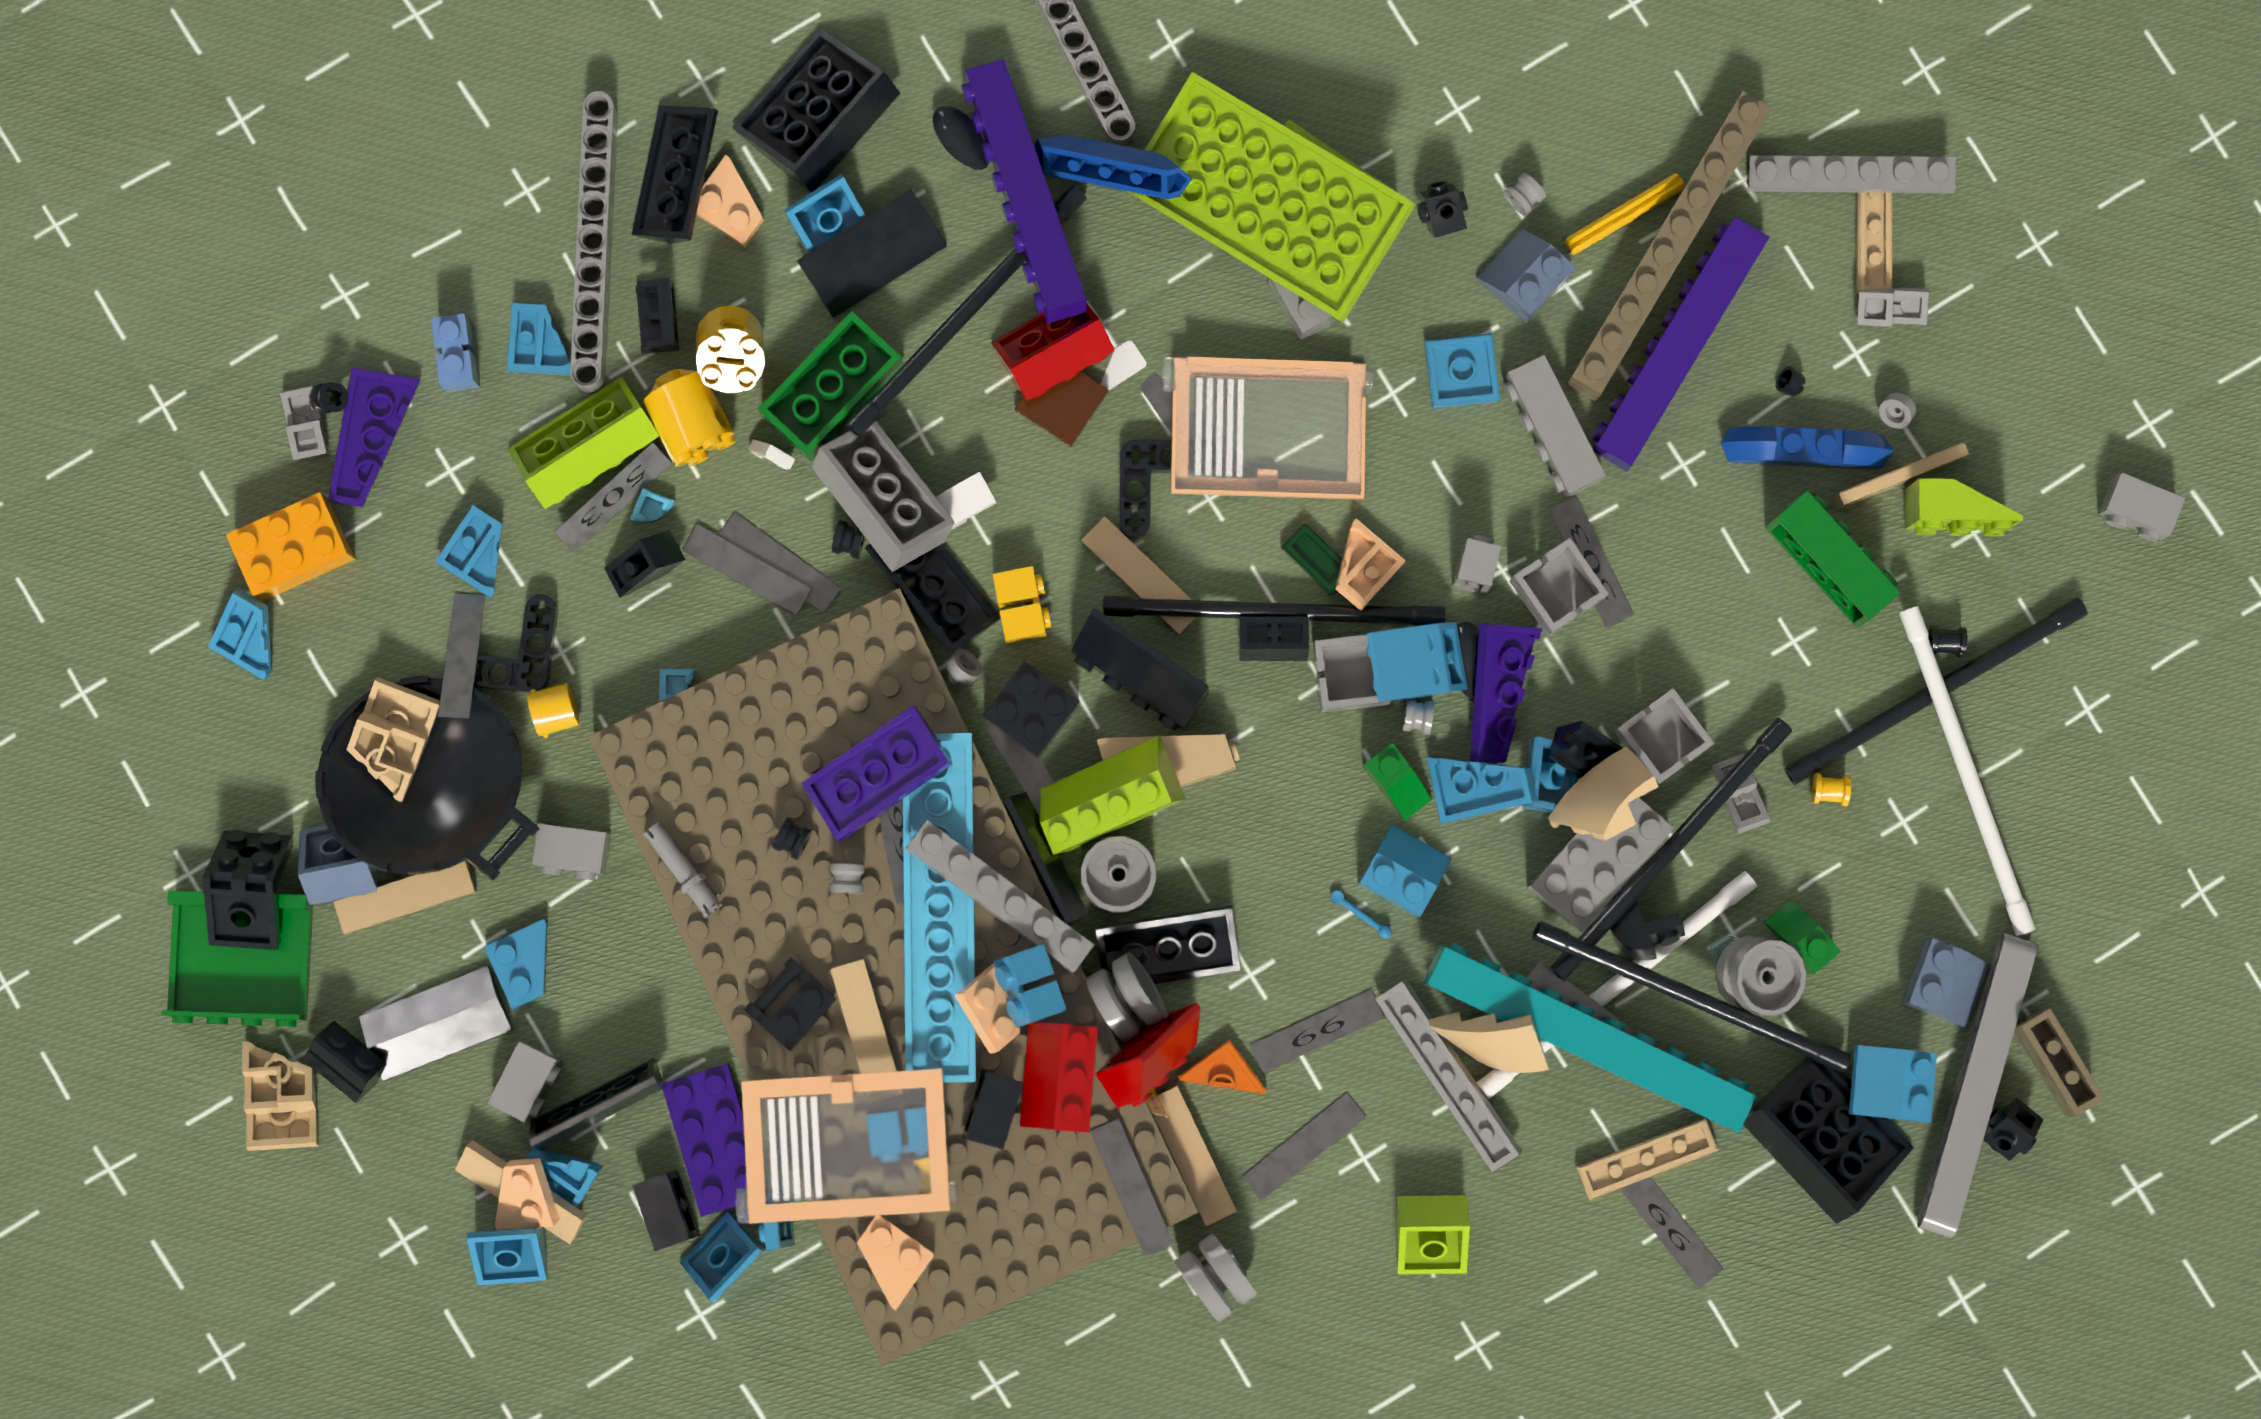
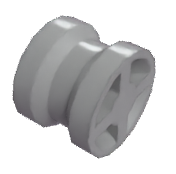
M1522 173L1518 177V183L1515 186L1508 187L1503 192L1511 206L1524 216H1527L1532 211V206L1536 202H1542L1546 198L1542 187L1526 173Z
M1414 698L1406 699L1402 731L1410 732L1416 729L1420 730L1422 734L1430 735L1435 702L1427 700L1424 703L1416 702Z
M830 864L833 882L829 885V892L864 893L861 875L865 873V865Z

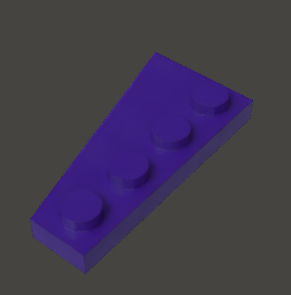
M358 368L351 369L348 403L344 408L328 498L329 502L360 508L364 507L420 384L419 379Z
M1479 624L1470 761L1506 763L1517 720L1514 718L1516 707L1519 702L1523 701L1526 689L1522 688L1527 669L1531 670L1535 656L1531 655L1535 639H1540L1542 628Z

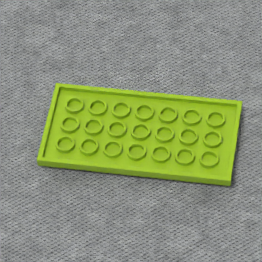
M1194 72L1187 79L1145 148L1147 151L1158 153L1172 160L1192 180L1180 197L1163 199L1126 191L1344 323L1416 206L1413 201Z

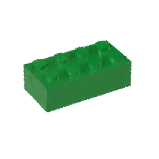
M851 311L758 408V411L770 425L811 462L817 456L819 448L829 443L846 426L845 423L865 402L869 401L904 365L902 357Z
M1807 490L1765 528L1850 622L1858 628L1870 621L1901 593L1896 588L1898 583L1888 571L1883 570L1881 572L1873 563L1875 560L1873 554L1864 545L1860 544L1858 546L1850 538L1851 531L1840 519L1834 520L1826 511L1828 506L1824 500L1815 493L1811 495Z

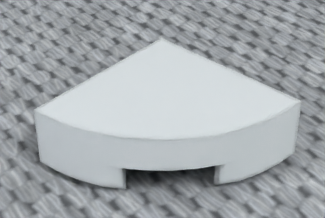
M755 439L752 440L748 448L749 452L761 459L766 458L785 470H790L795 461L793 457L771 444Z

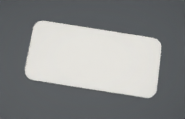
M1126 341L1117 347L1111 356L1101 385L1108 390H1111L1146 366L1145 359L1132 341Z

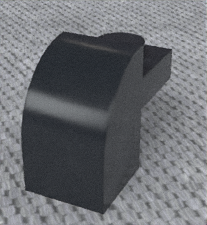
M1637 900L1610 929L1617 947L1627 956L1637 960L1657 959L1654 945L1668 946L1676 943L1681 936L1685 935L1679 912L1645 923Z

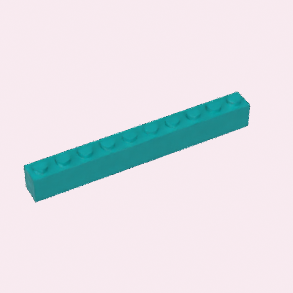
M1451 943L1449 948L1442 945L1439 946L1423 983L1488 1014L1495 1013L1496 1017L1503 1021L1531 1015L1540 1039L1740 1133L1757 1095L1747 1091L1750 1086L1749 1084L1732 1076L1727 1082L1717 1077L1718 1069L1701 1061L1697 1067L1685 1062L1688 1055L1670 1046L1667 1052L1654 1047L1657 1040L1641 1032H1638L1636 1037H1633L1623 1032L1626 1025L1607 1017L1605 1022L1593 1018L1595 1010L1578 1002L1575 1003L1574 1008L1561 1002L1564 997L1563 995L1546 987L1543 993L1531 988L1530 986L1533 981L1514 972L1512 978L1501 974L1499 971L1502 966L1484 957L1478 963L1468 958L1471 951L1455 943Z

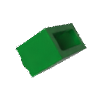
M1393 743L1363 766L1364 770L1404 821L1432 800L1412 767Z
M1792 900L1787 901L1763 921L1779 941L1794 947L1803 960L1807 975L1815 974L1841 953V950L1821 926Z

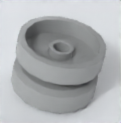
M1125 836L1108 837L1096 843L1085 855L1081 866V883L1088 899L1099 909L1112 914L1129 913L1142 907L1151 897L1156 884V865L1150 852L1140 842ZM1116 868L1123 869L1125 878L1122 881H1115L1112 878V872H1115Z
M1744 936L1732 941L1722 951L1716 964L1715 979L1719 993L1727 1003L1755 1014L1776 1016L1789 1011L1799 1001L1805 988L1806 970L1801 956L1794 947L1785 942L1763 937Z
M1130 952L1112 963L1113 973L1101 968L1086 978L1088 989L1098 1010L1112 1031L1124 1042H1128L1141 1034L1142 1022L1154 1026L1168 1017L1167 1007L1157 986L1141 962Z
M1212 1232L1199 1242V1249L1208 1261L1206 1265L1203 1266L1196 1255L1190 1251L1174 1260V1263L1211 1315L1220 1323L1233 1313L1232 1305L1223 1294L1226 1290H1229L1236 1301L1243 1305L1258 1295V1293L1246 1278L1247 1272L1229 1248L1226 1250Z

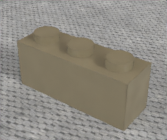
M2051 1008L2039 1009L2016 1024L2014 1031L2065 1116L2076 1117L2105 1100L2104 1095Z

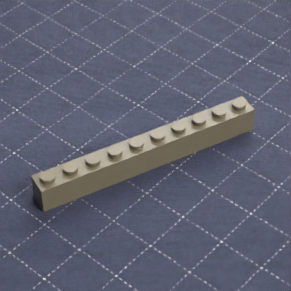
M1742 91L1567 383L1568 386L1595 402L1600 397L1772 107Z

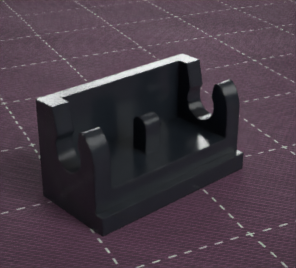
M670 277L637 282L636 293L641 353L679 351L674 284Z
M1240 617L1239 661H1308L1309 617Z
M1579 721L1556 728L1548 757L1579 778H1582L1593 767L1623 747L1585 722Z
M982 1070L962 1137L1004 1150L1024 1082Z
M678 1170L632 1185L654 1251L700 1236Z

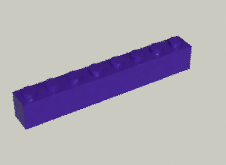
M1002 59L965 70L966 83L961 84L963 96L967 104L971 102L973 104L975 113H972L971 117L976 133L982 132L985 142L981 143L986 163L992 162L995 172L991 173L997 193L1003 192L1006 201L1002 203L1004 217L1007 223L1013 222L1016 231L1012 233L1017 253L1023 252L1026 263L1022 264L1027 283L1033 282L1037 292L1032 294L1038 314L1044 313L1047 324L1085 313L1087 299L1005 60Z
M1735 216L1729 225L1724 222L1721 224L1712 239L1717 242L1713 252L1705 251L1695 267L1701 271L1695 282L1690 279L1687 280L1678 297L1683 299L1678 310L1671 307L1661 323L1666 330L1660 339L1654 336L1644 351V354L1649 356L1643 368L1639 365L1635 366L1626 381L1632 385L1626 396L1619 393L1609 411L1614 413L1608 425L1602 422L1592 437V440L1597 442L1593 449L1596 454L1626 472L1631 468L1770 238L1768 235Z

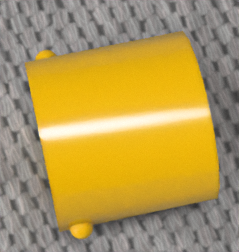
M568 683L539 691L532 689L527 694L531 718L538 736L547 738L548 734L580 726L577 705Z

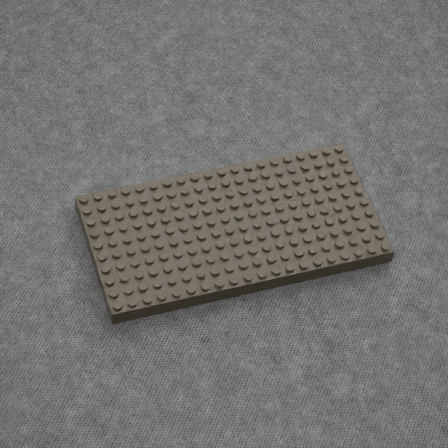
M900 588L588 736L749 1081L861 1074L830 969L865 959L897 1071H906L904 903L896 905L879 816L843 841H836L801 784L912 705L918 707L933 733H969ZM972 740L974 855L1056 916ZM787 818L794 820L795 825L800 828L808 827L813 830L811 838L798 861L791 858L789 852L785 850L777 851L772 848L775 838ZM662 822L663 827L696 871L704 874L706 877L704 882L719 902L723 904L707 918L703 917V914L688 894L684 895L681 892V884L649 841L644 838V832H649L648 829L656 823ZM830 864L865 865V873L861 875L864 893L829 892V885L833 882ZM974 901L975 978L992 965L993 961L1036 947ZM790 957L837 998L836 1002L791 1051L744 1010L750 1001L754 1003L786 968L784 964ZM1049 957L1054 974L1023 984L1022 987L1026 991L1057 980L1067 1010L1035 1022L1098 1027L1090 1131L1119 1118L1166 1227L1198 1213L1146 1102L1136 1107L1129 1104L1117 1109L1095 1075L1120 1048L1109 1025L1101 1015L1090 994L1086 976L1081 966L1079 965L1076 971L1071 973ZM795 977L764 1013L772 1019L804 983ZM1028 1024L1020 1026V1034L996 1053L988 1052L976 1032V1082L943 1083L950 1211L881 1215L935 1253L897 1310L890 1306L857 1244L876 1215L814 1219L882 1365L1138 1242L1091 1133L1020 1127L1023 1087L1004 1150L962 1137L982 1070L1024 1082ZM925 1088L903 1089V1094L869 1103L866 1091L853 1092L854 1103L832 1104L831 1094L761 1098V1107L769 1122L767 1099H774L776 1139L781 1148L778 1099L785 1098L788 1165L793 1173L789 1098H795L800 1190L805 1199L800 1097H806L812 1199L805 1200L806 1202L920 1195L919 1189L922 1188L918 1166H914L913 1160L921 1158H915V1151L901 1153V1160L885 1163L880 1162V1156L871 1157L866 1115L900 1111L904 1145H909L905 1110L926 1107ZM817 1096L822 1199H816L811 1115V1097Z

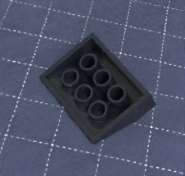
M820 28L732 128L791 179L812 193L901 93L883 70Z
M1093 608L1071 650L1072 654L1076 656L1074 662L1089 673L1095 669L1104 675L1101 681L1116 692H1119L1122 688L1132 695L1130 701L1140 709L1147 712L1150 707L1159 713L1160 717L1158 720L1169 729L1175 731L1179 727L1184 731L1206 700L1209 686L1099 610Z
M1806 1056L1749 1112L1743 1125L1825 1213L1838 1224L1861 1210L1914 1147L1886 1118L1849 1114L1852 1081L1844 1073L1820 1064L1811 1057Z

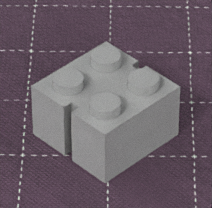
M1571 538L1546 553L1541 560L1537 559L1513 575L1510 579V583L1547 637L1603 601L1609 595Z
M1367 635L1314 641L1313 652L1316 676L1323 675V678H1319L1317 682L1321 713L1390 704L1391 701L1378 702L1377 693L1373 687L1374 674L1372 663L1367 652Z
M1674 688L1613 731L1623 747H1627L1654 775L1657 784L1666 780L1685 764L1715 744Z

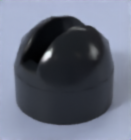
M1788 366L1779 373L1776 379V389L1785 395L1797 396L1804 390L1802 385L1806 383L1805 377L1797 369Z

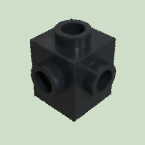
M1440 181L1428 185V190L1419 192L1421 203L1417 204L1418 215L1421 223L1427 224V229L1434 238L1467 229L1463 212L1468 211V205L1463 191L1459 192L1452 183L1447 184L1446 181Z
M2016 1097L2003 1110L1996 1108L1991 1113L1983 1140L1994 1151L2010 1161L2019 1152L2025 1155L2037 1141L2035 1137L2044 1119Z

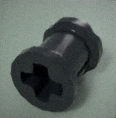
M328 382L318 384L310 391L309 403L316 412L321 414L339 412L348 403V392L340 383ZM326 392H332L333 394L330 398L331 404H326L325 399L328 397Z
M1930 625L1928 639L1934 655L1936 653L1956 654L1958 658H1964L1968 643L1966 627H1960L1958 630L1938 629L1937 625Z

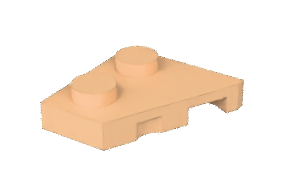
M725 155L702 187L696 215L745 248L764 219L730 157Z
M1356 518L1349 529L1335 589L1362 611L1398 572L1406 560Z
M994 963L954 995L989 1053L1000 1051L1020 1034V1027L1016 1028L1014 1021L1007 1012L1006 998L1009 996L1007 990L1003 991L996 980Z
M541 1159L510 1160L503 1168L495 1220L496 1230L554 1226L560 1219Z
M881 1215L875 1216L857 1242L890 1306L894 1310H897L935 1255L930 1249Z

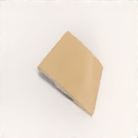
M377 677L374 680L365 709L356 721L347 750L357 761L365 764L368 772L375 779H380L386 785L397 801L402 802L439 712L440 700Z
M1624 747L1607 757L1580 778L1555 806L1548 820L1554 828L1561 824L1571 827L1574 833L1588 834L1593 836V838L1606 841L1636 825L1628 803L1657 788L1658 784L1654 775L1627 747Z
M1460 1012L1429 1019L1431 1029L1477 1061L1489 1067L1516 1073L1549 1070L1548 1060L1531 1015L1500 1023L1495 1013L1463 1021Z
M248 1041L242 1042L247 1150L317 1147L318 1121L313 1068L299 1062L290 1061L285 1056L275 1052L274 1054L254 1046L253 1043Z

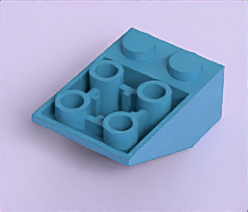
M1456 622L1367 633V652L1372 663L1374 674L1373 687L1377 693L1378 702L1430 697L1468 689Z

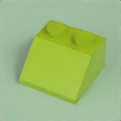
M1467 1195L1397 1196V1275L1467 1274L1470 1234Z

